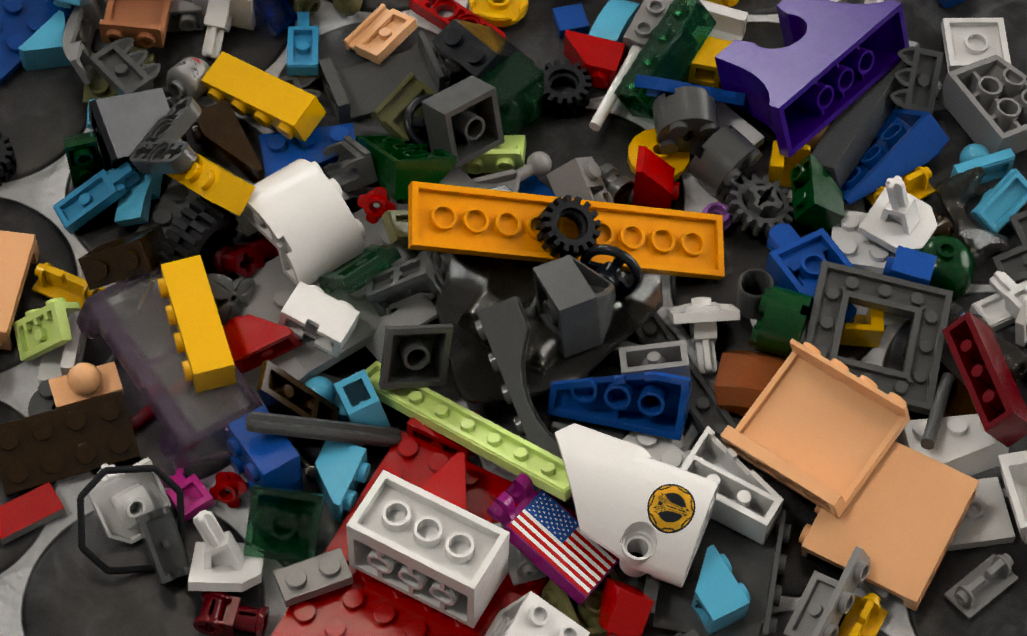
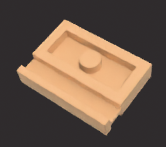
M381 4L343 40L345 49L348 51L350 49L355 50L357 55L380 65L418 28L416 18L393 8L389 10L385 4Z

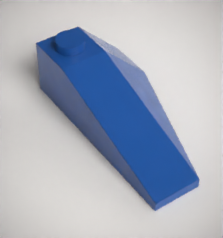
M900 108L893 109L873 139V142L840 189L843 193L844 204L850 205L876 191L877 188L885 186L888 178L902 177L915 170L916 167L928 163L941 154L942 148L950 139L930 112Z
M653 371L552 381L550 384L547 414L680 441L688 418L691 380L689 377Z

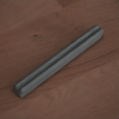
M256 411L250 412L245 418L246 430L254 433L390 448L392 444H399L401 441V431L394 427Z

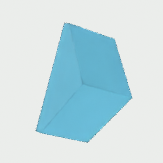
M58 10L18 48L22 67L25 70L71 66L63 50L62 41L66 20L64 12Z

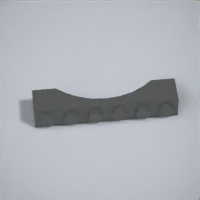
M514 296L478 311L479 320L475 321V325L481 339H487L492 352L488 353V358L495 373L500 371L505 384L501 385L503 396L508 405L514 404L518 416L514 417L518 433L521 437L526 435L529 442L562 459L556 438L541 421L527 387L525 361L527 344L532 328L520 298ZM548 493V494H549L550 496H552L559 504H561V503L564 502L563 500H561V499H559V498L553 496L552 494Z

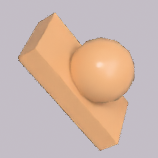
M115 361L99 366L88 362L78 363L72 366L67 375L48 380L56 408L122 390L124 395Z

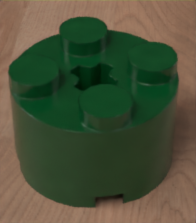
M775 285L772 288L766 287L758 309V313L764 314L763 319H757L749 344L755 346V350L788 358L792 352L790 340L792 338L798 342L801 340L813 296Z

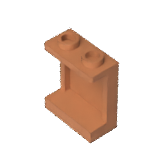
M108 0L104 19L99 21L102 42L111 44L118 39L130 37L135 39L134 45L164 48L173 0Z

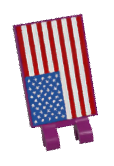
M521 473L505 492L503 491L487 509V513L493 519L499 521L504 526V530L510 532L509 542L579 605L584 602L620 560L582 534L579 530L578 520L546 491L540 489L536 493L531 479L524 473Z

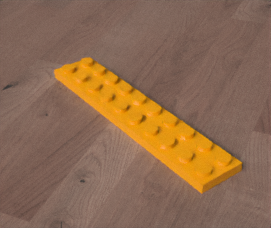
M412 181L408 185V249L543 263L559 259L560 254L558 253L555 257L549 255L552 251L550 247L544 251L541 246L545 241L544 239L537 240L536 235L540 230H535L539 222L537 220L539 215L558 197ZM581 200V205H584L587 201L591 204L588 208L589 212L591 213L596 210L598 215L594 218V221L600 220L601 226L597 229L601 231L600 236L596 239L597 242L593 246L611 245L622 249L637 261L642 273L721 280L725 277L723 215ZM567 217L558 219V229L565 237L569 239L578 237L579 229L573 220ZM596 255L590 261L604 264L605 262H612L615 257ZM625 263L621 267L622 271H631Z

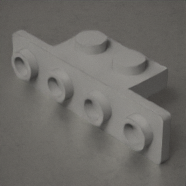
M855 547L839 581L814 570L783 632L785 636H838V624L843 614H847L851 610L855 600L854 592L859 582H863L870 571V558L864 549Z

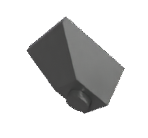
M453 325L386 326L379 388L399 389L446 386Z

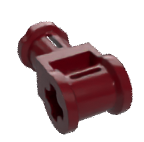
M260 234L258 239L250 243L240 242L231 247L222 246L219 248L214 256V267L219 274L229 276L236 273L240 277L247 278L251 277L257 269L264 267V261H270L279 256L277 248L263 234Z
M203 591L201 597L203 601L200 615L195 618L193 623L197 631L210 636H235L236 630L255 633L256 636L265 635L269 619V607L263 606L259 609L243 606L241 597L231 596L225 592Z

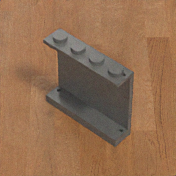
M781 510L780 519H777V523L764 545L710 518L693 560L696 566L702 568L707 547L713 544L719 554L723 553L728 558L732 567L731 573L738 583L741 582L745 585L750 595V605L746 617L709 635L691 606L698 580L688 583L686 589L678 590L672 584L647 574L644 593L654 603L644 628L673 634L683 633V635L694 628L700 636H775L778 617L771 616L772 606L779 607L782 586L776 585L777 575H784L787 555L780 554L782 544L788 545L791 532V524L785 523L787 510Z

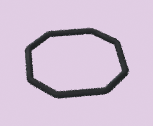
M158 466L105 467L98 472L77 497L78 547L86 557L106 574L155 572L153 565L109 568L85 546L84 498L106 474L154 472L177 493V524L184 544V493L181 487Z

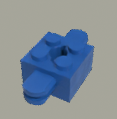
M787 223L776 224L769 231L766 246L770 252L765 271L772 276L775 286L813 296L807 319H809L822 260L850 267L854 266L824 228L802 238ZM848 303L844 323L854 322L857 309L853 304Z

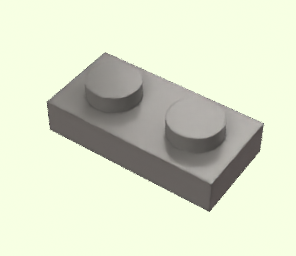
M341 548L273 571L274 579L286 607L353 584V576Z

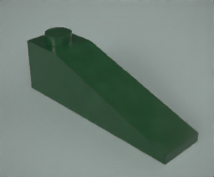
M388 134L356 136V141L371 152L379 184L387 190V194L391 198L396 200V203L408 204V185L412 181L439 184L457 163V156L447 150L438 148L434 149V153L428 152V145L422 143L408 144L407 139Z

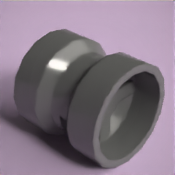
M607 162L600 166L601 178L607 191L612 195L614 203L622 204L632 193L634 182L627 176H620L618 168L612 163Z

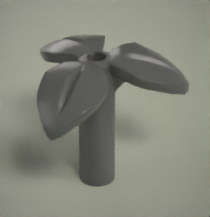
M207 274L213 296L224 301L218 309L222 326L226 325L230 319L237 317L240 313L236 304L237 301L247 303L252 298L255 291V281L253 279L246 278L241 280L234 290L232 279L222 274Z

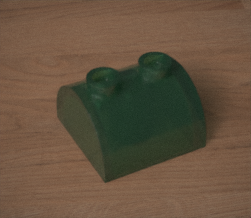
M253 484L243 555L296 563L315 557L320 535L324 494Z

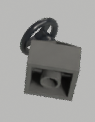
M473 75L435 95L427 94L415 98L407 106L404 113V129L413 144L422 143L428 145V152L434 153V149L440 148L457 156V163L453 169L466 164L505 142L496 88ZM422 106L424 117H413L415 111ZM414 128L426 129L429 143L420 138Z
M595 245L590 247L582 254L580 261L571 255H567L533 268L538 315L564 358L602 345L612 319L615 297L634 294L639 290L643 282V273L637 261L627 252L611 245ZM596 255L615 257L612 262H605L604 264L590 261ZM624 263L633 275V281L629 285L621 275V267Z

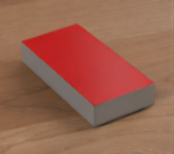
M50 482L0 506V542L2 545L66 514L65 508Z

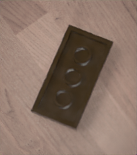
M122 390L0 424V477L6 496L41 486L47 482L52 483L100 469L104 463L108 465L117 464L141 456Z

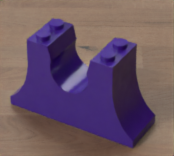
M782 0L776 5L785 47L768 49L760 47L754 42L734 40L715 56L722 90L746 94L744 106L725 104L766 124L776 135L780 155L788 158L792 157L901 61L897 52L909 47L902 2L887 0L870 4H850L831 0Z

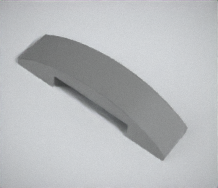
M81 0L80 6L76 5L64 29L62 41L64 53L85 85L90 84L93 77L94 68L90 65L89 57L91 55L89 52L95 31L99 29V21L104 19L107 0Z

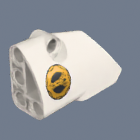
M576 423L556 431L555 438L568 477L580 532L619 558L620 568L628 576L641 577L647 573L653 578L682 588L710 520L719 482L654 460L648 451L638 445ZM637 552L642 554L643 556L635 557L630 553Z

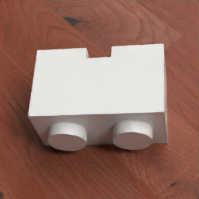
M300 281L282 308L278 324L289 327L300 339L303 338L304 334L315 340L313 346L337 358L355 330L360 312L355 310L350 303L343 300L338 301L325 294L318 286L308 285Z

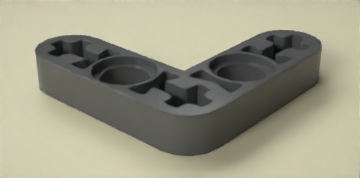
M188 96L178 101L132 152L129 159L139 172L180 174L194 164L198 157L196 152L187 142L178 141L202 113V108L193 97Z

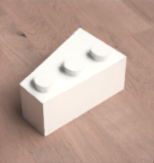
M978 414L943 417L934 448L930 450L924 449L920 444L928 419L910 420L900 433L899 443L969 476L999 467L998 455L1007 454L1009 451V447H1006L985 432Z
M707 426L680 469L719 482L710 518L764 545L775 527L777 519L780 518L784 499L754 470L750 471L737 458L738 454L731 447L727 448L715 437V432Z

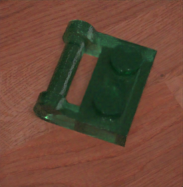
M371 244L363 250V254L335 272H327L319 277L320 286L327 294H331L336 290L348 291V293L360 290L366 285L365 281L378 272L391 268V264L401 258L397 247Z

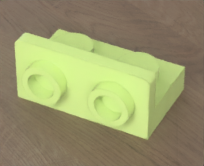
M504 135V143L460 166V168L465 173L470 174L498 173L510 169L517 170L524 166L526 137L525 135Z
M62 297L53 298L45 302L46 306L25 312V317L15 321L13 327L20 360L32 361L72 341L67 315L80 309L79 302H66L65 298Z

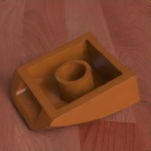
M748 350L723 352L714 383L717 406L744 417L787 358Z

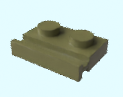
M413 72L370 115L373 119L379 120L382 123L381 126L389 134L407 139L408 142L410 139L405 132L403 124L407 106L419 96L436 94L423 81H418L414 77L415 74ZM422 106L415 111L413 117H424ZM414 128L416 133L420 130V128Z

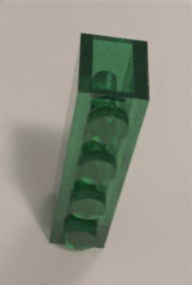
M674 0L653 30L643 49L638 53L634 63L622 78L614 94L632 116L654 119L652 105L657 98L646 95L647 89L634 87L636 74L680 81L717 22L700 0Z

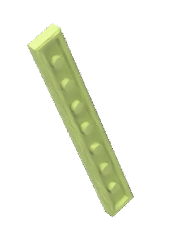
M377 360L365 370L379 400L410 418L414 417L428 428L517 476L521 473L526 474L531 479L533 485L564 502L572 496L565 466L561 458L428 387L380 389L381 363Z

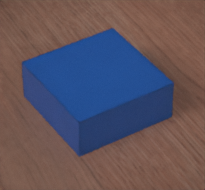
M582 3L552 8V18L560 39L564 38L566 30L589 34L590 26Z

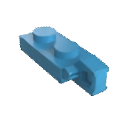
M310 11L297 12V26H288L287 76L319 75V26L310 25Z
M128 161L117 169L112 168L108 171L102 169L53 205V209L64 228L72 234L120 199L122 195H125L128 191L127 188H131L141 177Z

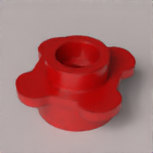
M379 186L369 191L366 195L361 194L357 200L358 206L363 208L366 213V220L372 224L377 223L387 210H396L395 204L390 202V197L384 187ZM379 203L380 206L376 208L373 204Z
M234 472L217 473L215 476L216 483L214 487L209 489L210 494L214 500L227 503L230 508L239 507L241 504L240 497L248 489L247 483Z

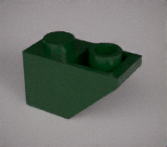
M92 131L63 137L73 186L82 185L102 170L96 135Z
M809 154L790 171L794 221L815 230L824 228L827 232L845 217L843 193L814 155Z

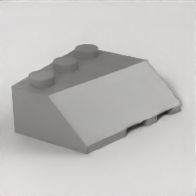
M997 54L947 73L937 98L974 143L985 146L990 154L1011 148L1014 154L1027 149V76Z

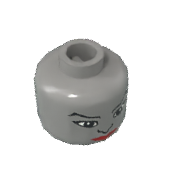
M186 57L168 70L166 76L169 93L179 100L188 96L197 100L205 94L208 89L201 79L210 68L208 63L195 57Z

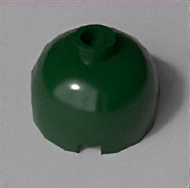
M938 235L930 237L924 247L919 250L937 256L929 286L953 291L952 300H955L964 295L972 283L974 273L972 254L962 241L952 236Z

